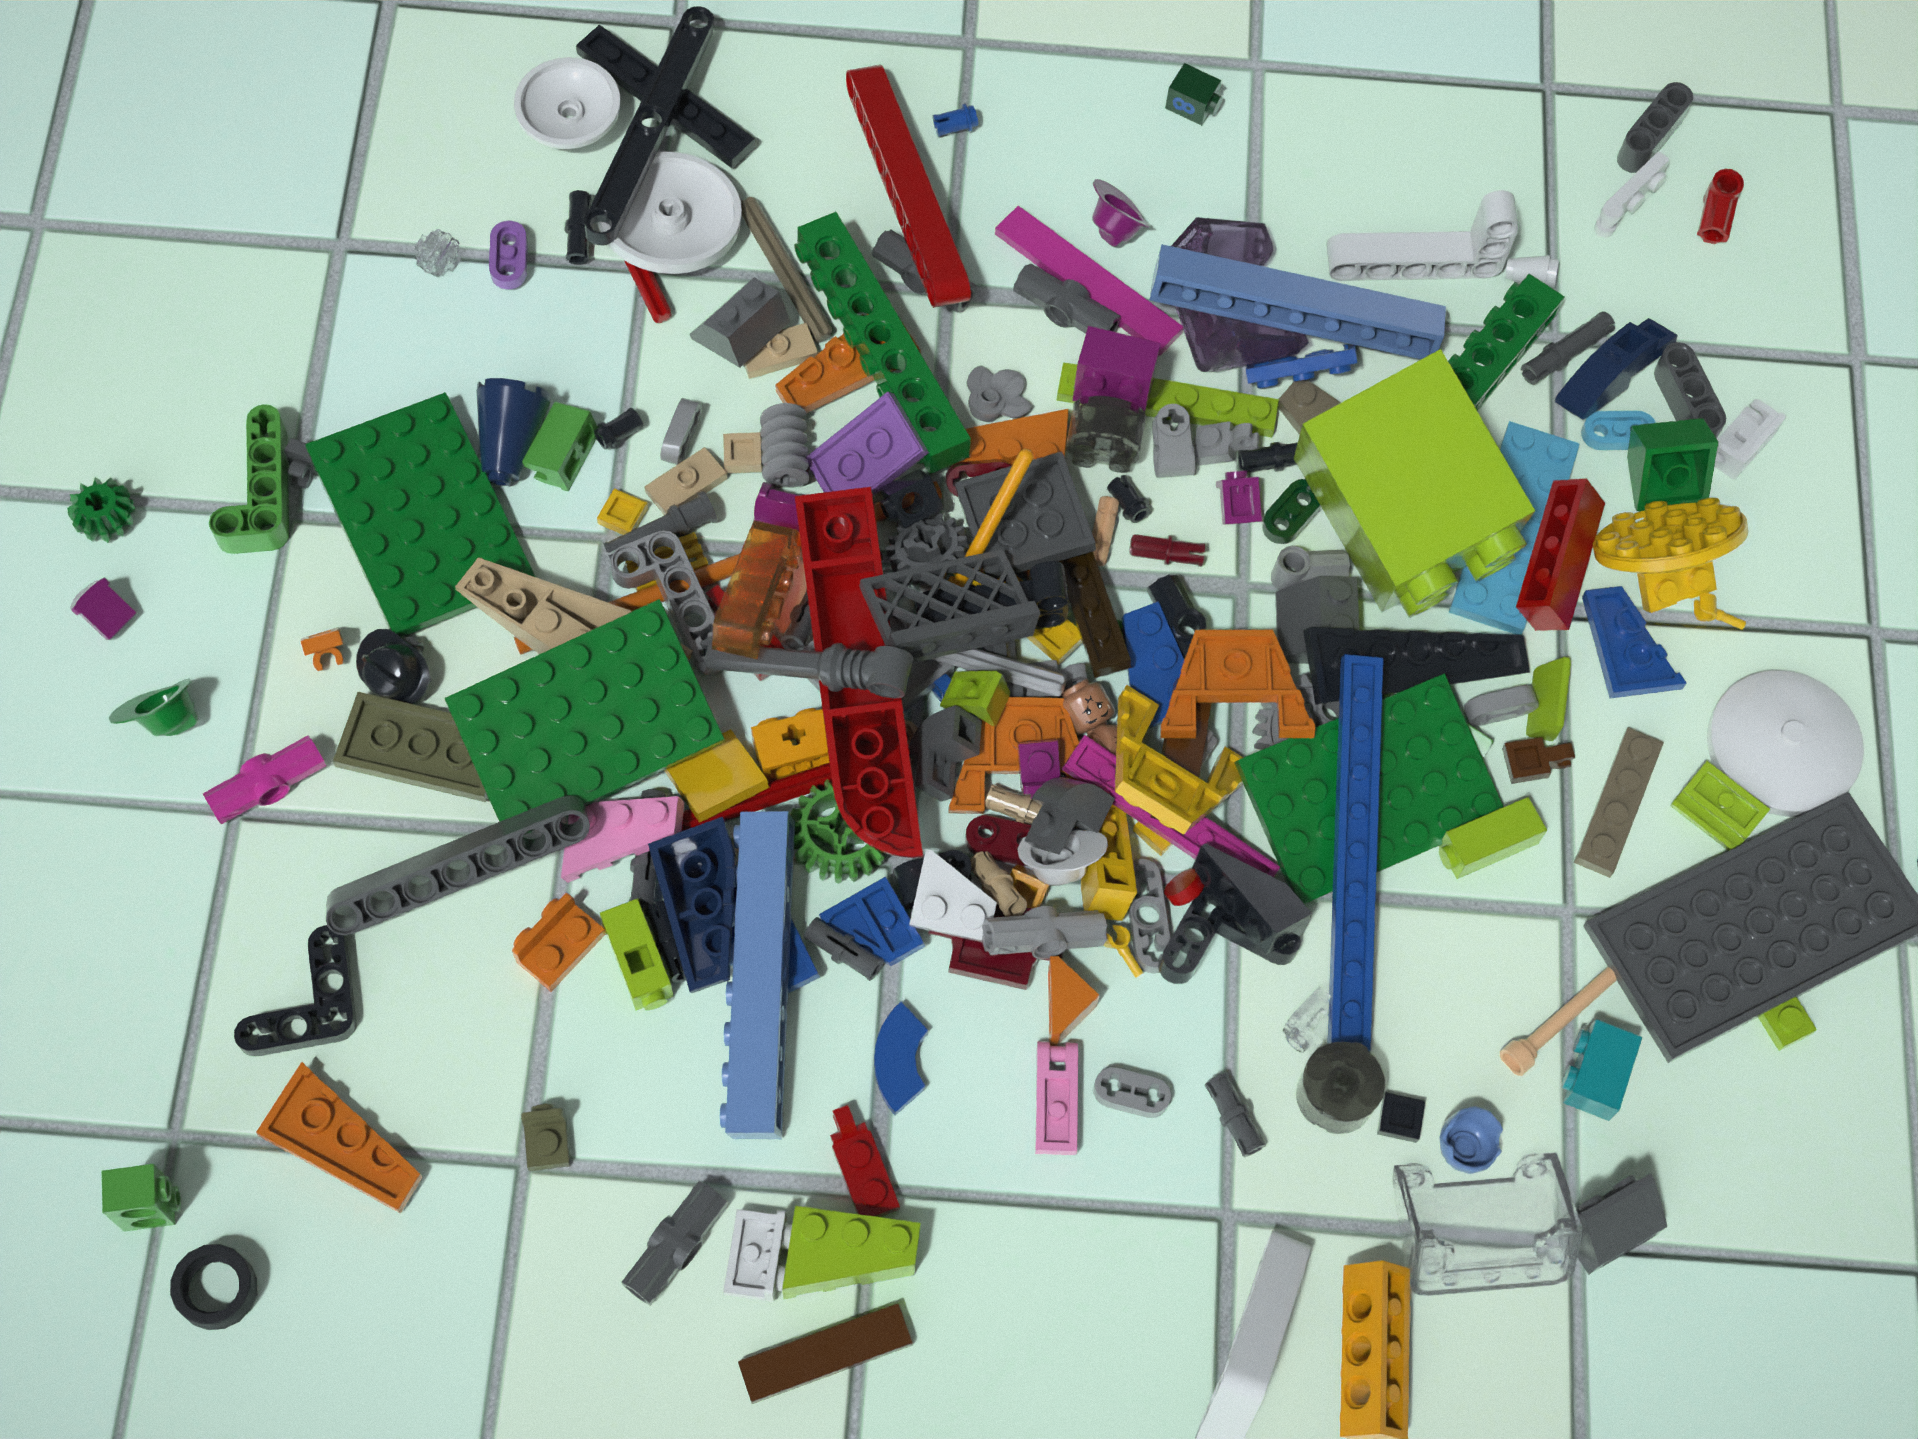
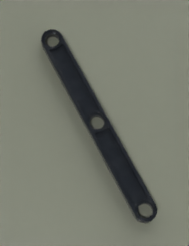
M694 6L684 12L597 191L584 221L585 236L589 242L595 245H608L614 242L713 35L714 16L709 9ZM693 20H702L707 25L703 28H695L689 23ZM652 118L658 120L660 124L656 127H647L641 122ZM597 222H605L611 228L606 232H597L591 226Z

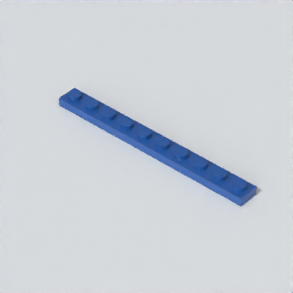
M1347 654L1341 657L1327 1050L1367 1053L1371 1051L1383 658Z

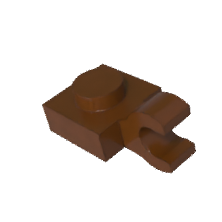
M1542 737L1504 743L1502 748L1511 784L1547 779L1552 773L1551 768L1564 769L1571 767V760L1575 759L1572 743L1545 748Z

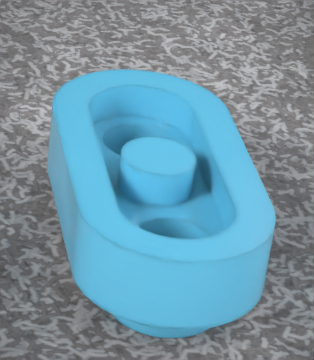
M1597 411L1586 418L1581 429V436L1589 447L1596 450H1628L1631 425L1656 422L1651 415L1643 411ZM1595 432L1602 433L1604 437L1597 435Z

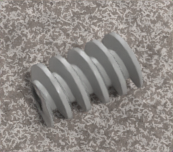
M792 403L775 404L765 409L760 416V424L762 426L760 430L762 439L761 450L763 452L761 456L763 465L762 477L766 482L775 484L777 487L795 488L803 486L809 481V474L806 472L809 463L805 459L808 455V449L805 446L808 439L807 434L804 433L807 429V423L802 419L806 416V411L801 406Z

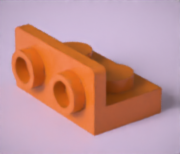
M565 893L560 899L555 898L550 901L541 913L542 918L532 928L527 927L522 930L513 943L512 953L516 963L550 992L560 984L606 935L605 929L580 909L569 893Z

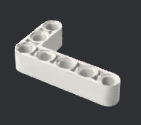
M1496 190L1486 194L1481 200L1470 231L1340 233L1333 235L1326 242L1329 275L1337 281L1486 279L1494 277L1503 270L1518 232L1519 226L1514 195L1507 190Z
M1272 1230L1260 1259L1224 1370L1205 1409L1195 1439L1245 1438L1270 1382L1312 1249L1311 1245Z

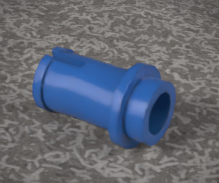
M966 103L962 104L960 109L932 115L934 128L937 129V137L965 129L971 132L973 127L978 126L974 105L967 107Z

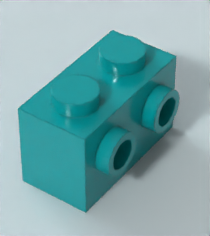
M1597 1019L1587 1030L1581 1029L1573 1047V1052L1579 1053L1575 1067L1572 1065L1568 1066L1561 1084V1088L1567 1090L1563 1103L1610 1121L1620 1111L1643 1037Z

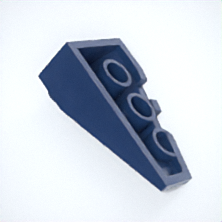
M720 817L648 844L690 993H695L730 980L735 852L725 819Z

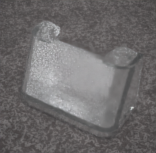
M1557 1152L1525 1155L1516 1163L1513 1175L1510 1178L1434 1184L1432 1170L1428 1166L1417 1163L1394 1165L1392 1183L1405 1267L1410 1268V1289L1415 1294L1432 1296L1551 1286L1560 1284L1573 1275L1583 1228Z

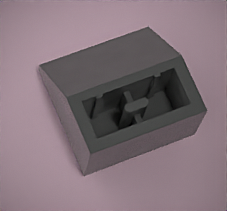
M1651 1173L1637 1180L1634 1174L1626 1177L1615 1184L1611 1191L1602 1197L1600 1194L1593 1196L1579 1205V1209L1568 1216L1571 1223L1561 1233L1588 1275L1647 1242L1668 1227L1657 1185Z

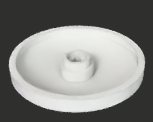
M657 152L617 238L608 246L630 264L652 272L680 274L705 268L721 259L732 248L738 237L742 212L739 194L731 180L713 164L689 154ZM598 222L600 232H606L611 228L605 222Z
M1771 670L1758 672L1741 679L1721 697L1713 709L1708 723L1707 747L1713 766L1770 808L1769 814L1799 817L1847 793L1854 785L1862 768L1864 742L1855 715L1835 691L1822 682L1804 674L1792 671Z

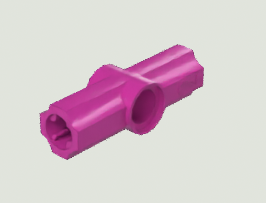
M307 735L273 755L263 753L252 757L241 766L239 774L202 794L220 825L258 804L260 806H267L278 802L288 794L290 786L327 765L312 739Z

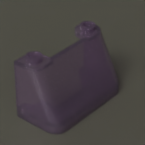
M1196 217L1171 245L1172 247L1264 266L1273 252V244L1265 223ZM1175 306L1181 325L1184 327L1183 331L1195 365L1201 372L1218 373L1295 356L1309 343L1306 334Z

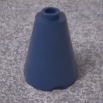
M487 378L484 385L480 381L477 383L476 396L481 470L486 473L491 484L510 486L511 481H517L520 478L524 468L522 461L541 428L551 404V394L539 386L536 387L535 393L526 390V382L519 380Z

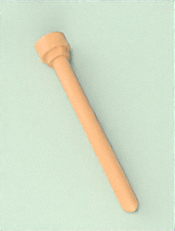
M1607 967L1526 1040H1513L1500 1051L1501 1060L1514 1074L1523 1076L1535 1065L1534 1059L1537 1058V1051L1617 981L1612 969Z

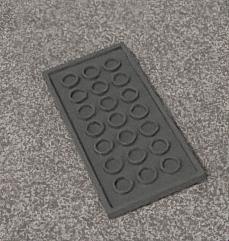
M1847 792L1586 921L1583 927L1607 966L1614 972L1618 984L1667 1063H1670L1760 1017L1779 1005L1799 997L1917 937L1918 894L1851 794Z

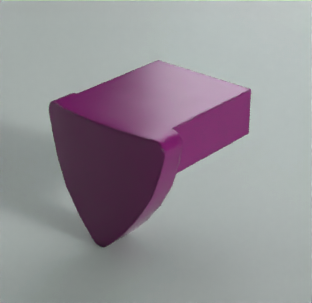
M763 482L754 506L755 525L792 533L799 532L795 496L799 495L775 490V484Z
M103 577L82 589L73 599L70 610L76 616L80 615L105 640H110L137 612L108 586L110 582Z

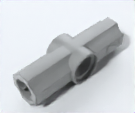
M1040 906L1029 910L1024 916L986 918L982 925V943L985 952L988 951L990 955L1032 952V955L1037 959H1048L1050 956H1058L1066 949L1102 947L1107 940V923L1104 914H1100L1098 910L1057 913L1055 907Z

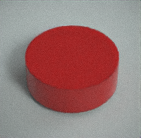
M1188 869L1176 875L1166 885L1164 894L1173 906H1183L1193 901L1202 892L1204 885L1198 874L1195 873V869Z

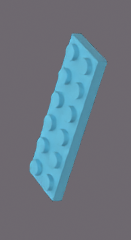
M1509 421L1500 451L1535 509L1534 514L1520 532L1527 545L1514 554L1516 557L1515 561L1476 582L1468 567L1463 568L1449 613L1515 635H1522L1527 620L1516 608V604L1553 480H1569L1580 443Z

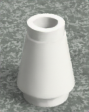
M1551 255L1508 258L1505 279L1521 283L1530 273L1546 285L1555 288L1559 260L1550 259Z

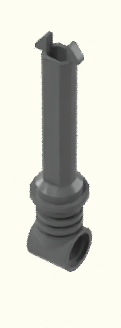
M710 636L699 644L702 648H707L705 662L695 661L694 665L704 675H708L709 669L818 679L823 685L828 686L832 692H839L844 688H859L861 690L868 689L870 692L886 698H902L905 696L914 658L909 652L891 646H880L875 651H861L859 649H848L843 643H835L823 652L716 643L717 639L714 636Z

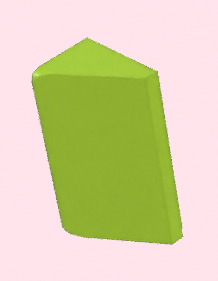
M1562 657L1540 665L1533 671L1532 687L1539 707L1528 714L1526 736L1531 738L1542 737L1543 740L1553 742L1562 730L1571 667L1569 657Z

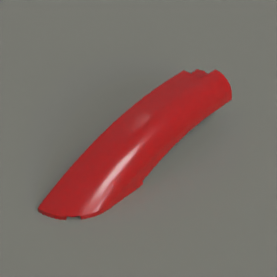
M871 486L795 496L815 652H823L835 643H843L848 649H859L861 651H875L877 647L886 646L859 587L861 579L883 575ZM885 588L874 590L876 597L887 601ZM819 680L833 792L837 807L844 821L862 841L881 852L899 857H923L901 698H886L876 695L868 689L861 690L859 688H844L842 691L832 692L828 686L823 685Z

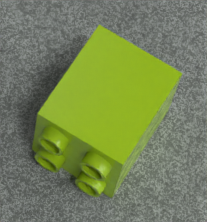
M1441 349L1302 424L1294 460L1381 612L1401 603L1409 618L1414 617L1449 596L1447 590L1458 583L1454 573L1468 567L1476 582L1515 561L1516 557L1514 554L1527 545L1520 532L1534 514L1535 509Z

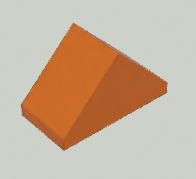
M1050 956L1048 965L1050 1046H1058L1097 1007L1100 996L1059 956Z

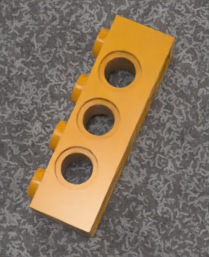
M1384 1260L1344 1265L1342 1286L1340 1437L1347 1439H1408L1410 1268Z

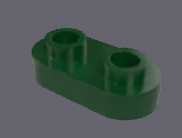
M1299 479L1291 483L1266 511L1262 530L1270 541L1277 544H1286L1293 541L1319 512L1321 506L1306 479ZM1303 499L1308 502V505H1300L1297 500ZM1281 524L1286 527V530H1278L1275 525Z

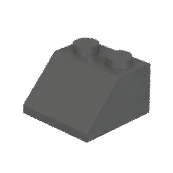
M754 277L689 335L695 342L740 368L790 323V319L780 292Z
M1318 576L1276 591V637L1288 663L1308 664L1303 629L1330 627L1360 630L1357 577Z

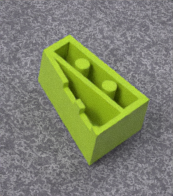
M795 1206L782 1287L783 1300L818 1291H833L839 1287L862 1283V1285L913 1276L915 1273L921 1223Z

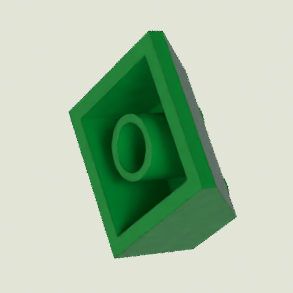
M1703 418L1631 425L1627 460L1636 511H1644L1645 505L1654 501H1665L1667 505L1697 503L1699 500L1709 498L1718 440Z

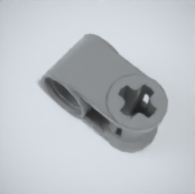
M1178 404L1165 405L1160 409L1152 422L1156 478L1194 475L1195 453L1191 440L1188 412ZM1167 417H1171L1172 423H1178L1174 431L1170 430L1169 425L1163 424Z

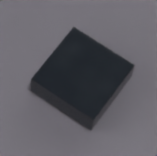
M1385 1092L1382 1098L1377 1135L1417 1143L1420 1140L1425 1100Z

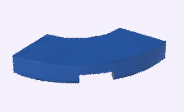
M902 1002L893 1008L884 1021L877 1037L874 1054L875 1077L878 1089L884 1102L895 1116L919 1096L926 1087L917 1073L915 1058L918 1046L928 1035V1029Z

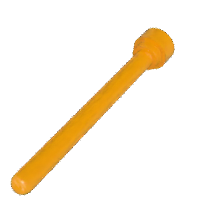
M1022 449L1017 455L965 557L984 553L1033 460L1031 450ZM956 573L955 576H950L947 581L964 587L969 578Z

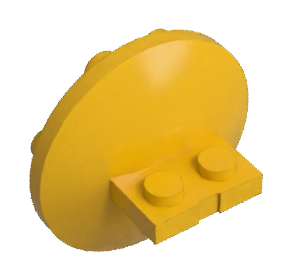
M1705 498L1697 503L1667 505L1665 501H1654L1646 504L1644 511L1636 513L1623 512L1614 515L1612 523L1604 527L1596 535L1593 542L1594 556L1601 565L1607 568L1637 573L1643 610L1653 613L1675 605L1681 600L1692 599L1700 596L1702 593L1717 590L1713 560L1733 551L1747 539L1749 533L1746 516L1740 511L1739 507L1722 505L1718 498ZM1644 518L1638 522H1635L1636 519Z

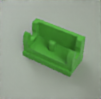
M554 402L522 461L526 468L537 471L534 479L569 492L596 441L594 430L598 426L591 412Z

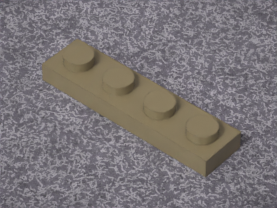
M1629 727L1626 729L1573 863L1608 878H1611L1614 874L1664 744L1663 741Z

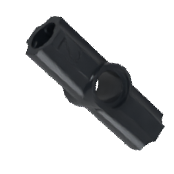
M1168 574L1149 585L1147 593L1153 603L1159 602L1185 660L1193 635H1185L1179 628L1186 626L1195 632V630H1206L1207 623L1204 615L1194 608L1178 575Z

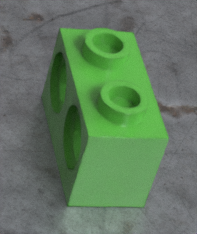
M155 1164L101 1171L102 1213L121 1230L127 1232L175 1225V1212L181 1209L180 1191L178 1186H174L169 1177L165 1176Z

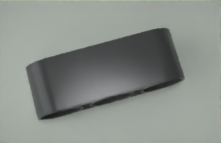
M1681 82L1667 84L1627 132L1617 155V163L1624 171L1636 173L1662 149L1682 124L1693 100V92L1687 85Z
M1681 342L1669 344L1664 349L1654 369V377L1675 420L1703 418L1717 438L1727 419L1718 397L1693 349Z

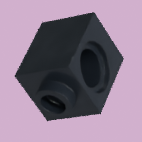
M920 469L879 488L884 500L880 501V506L889 522L893 520L902 528H906L944 509L930 475ZM909 492H914L915 498L912 505L902 508L903 497Z

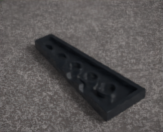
M1330 627L1303 629L1315 705L1339 702L1341 657L1345 654L1383 658L1382 695L1402 692L1442 674H1445L1449 685L1530 673L1524 635L1405 632L1382 629L1354 630V628Z

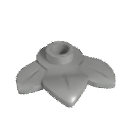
M980 365L975 367L968 375L966 384L971 392L968 405L971 414L976 419L990 422L999 415L1019 418L1026 415L1032 409V404L1020 396L1025 385V379L1020 372L1005 369L993 374L989 369Z

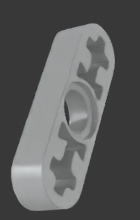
M1137 859L1133 861L1135 878L1138 871H1143L1144 876L1151 877V879L1148 880L1146 887L1147 896L1140 897V882L1136 880L1137 894L1135 898L1138 899H1133L1128 909L1135 960L1144 972L1155 974L1159 973L1158 964L1162 954H1160L1158 961L1154 962L1150 955H1144V953L1147 952L1149 946L1148 936L1155 935L1154 945L1157 952H1163L1170 940L1160 870L1154 862L1148 859ZM1142 907H1151L1157 911L1159 920L1153 925L1142 924L1138 920L1136 912Z

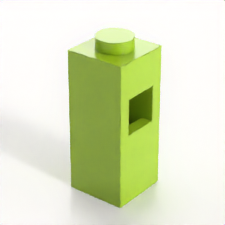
M1527 797L1447 831L1442 838L1443 844L1439 846V856L1445 868L1451 869L1456 879H1459L1538 845L1547 832V828L1531 800Z
M638 898L600 912L603 927L635 1011L642 1008L646 1011L654 1010L666 1004L668 998L674 997L671 983Z

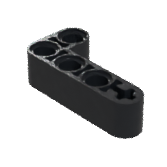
M1056 561L1036 564L1030 569L1029 580L1019 581L1028 602L1035 601L1040 611L1035 629L1056 627L1066 621L1070 603L1064 565ZM985 585L971 586L969 591L989 599L994 590ZM938 589L933 598L953 607L958 597ZM931 590L922 593L928 596ZM998 592L994 602L1005 607L1017 605L1014 598ZM963 600L958 610L969 615L981 613L983 609L966 600ZM914 601L915 612L917 615L922 604ZM927 608L922 618L935 623L944 621L947 616Z

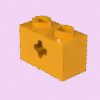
M808 708L797 712L793 717L781 720L778 718H768L759 722L757 726L751 727L752 743L759 768L767 778L768 783L829 763L823 709ZM796 739L798 745H792L790 740Z

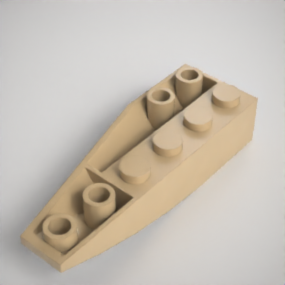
M479 557L455 586L459 593L538 654L631 612L628 609ZM681 643L682 648L689 661L693 654V650L689 649Z

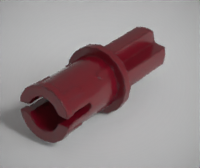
M1134 534L1130 540L1129 553L1133 557L1162 560L1164 565H1168L1169 562L1197 565L1198 567H1202L1204 556L1189 554V552L1205 553V543L1173 540L1172 535H1168L1166 539Z

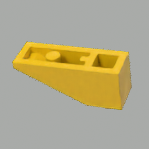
M1112 804L1099 830V833L1107 838L1108 848L1098 861L1087 866L1086 873L1081 878V893L1084 911L1098 910L1100 914H1104L1105 919L1122 921L1137 894L1127 816L1124 811Z

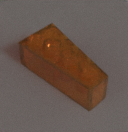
M753 520L713 621L712 650L758 660L764 645H770L774 624L777 619H780L783 606L793 587L794 569L799 568L802 557L801 546H797L798 530Z

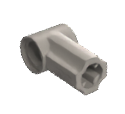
M1287 546L1280 551L1271 571V582L1277 590H1282L1318 576L1350 577L1348 553L1344 549L1306 551L1299 546ZM1285 567H1291L1295 569L1296 572H1291L1287 570Z

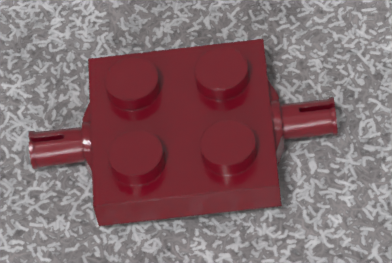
M996 904L994 918L1006 917L998 904ZM1027 907L1024 913L1020 916H1024V914L1032 908ZM934 931L928 932V935L951 939L952 955L948 973L1027 990L1030 972L1037 963V958L1032 955V952L990 955L988 951L985 952L982 942ZM1063 953L1058 955L1061 959L1063 958Z

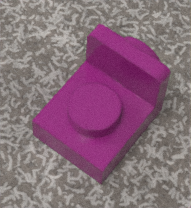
M1247 471L1225 472V480L1216 481V488H1220L1222 525L1262 522L1259 477L1248 478Z
M1056 739L1017 742L1020 788L1024 794H1030L1031 799L1045 782L1060 777L1058 741Z

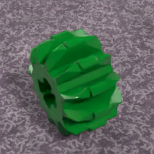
M95 477L93 485L89 487L80 483L81 493L70 494L72 505L67 508L68 516L73 521L72 525L80 535L85 534L87 539L92 542L101 536L104 541L109 543L110 536L113 533L123 537L124 531L122 526L133 525L131 514L136 512V506L133 500L130 499L131 495L128 489L123 485L118 486L117 482L111 477L105 483H102L100 479Z

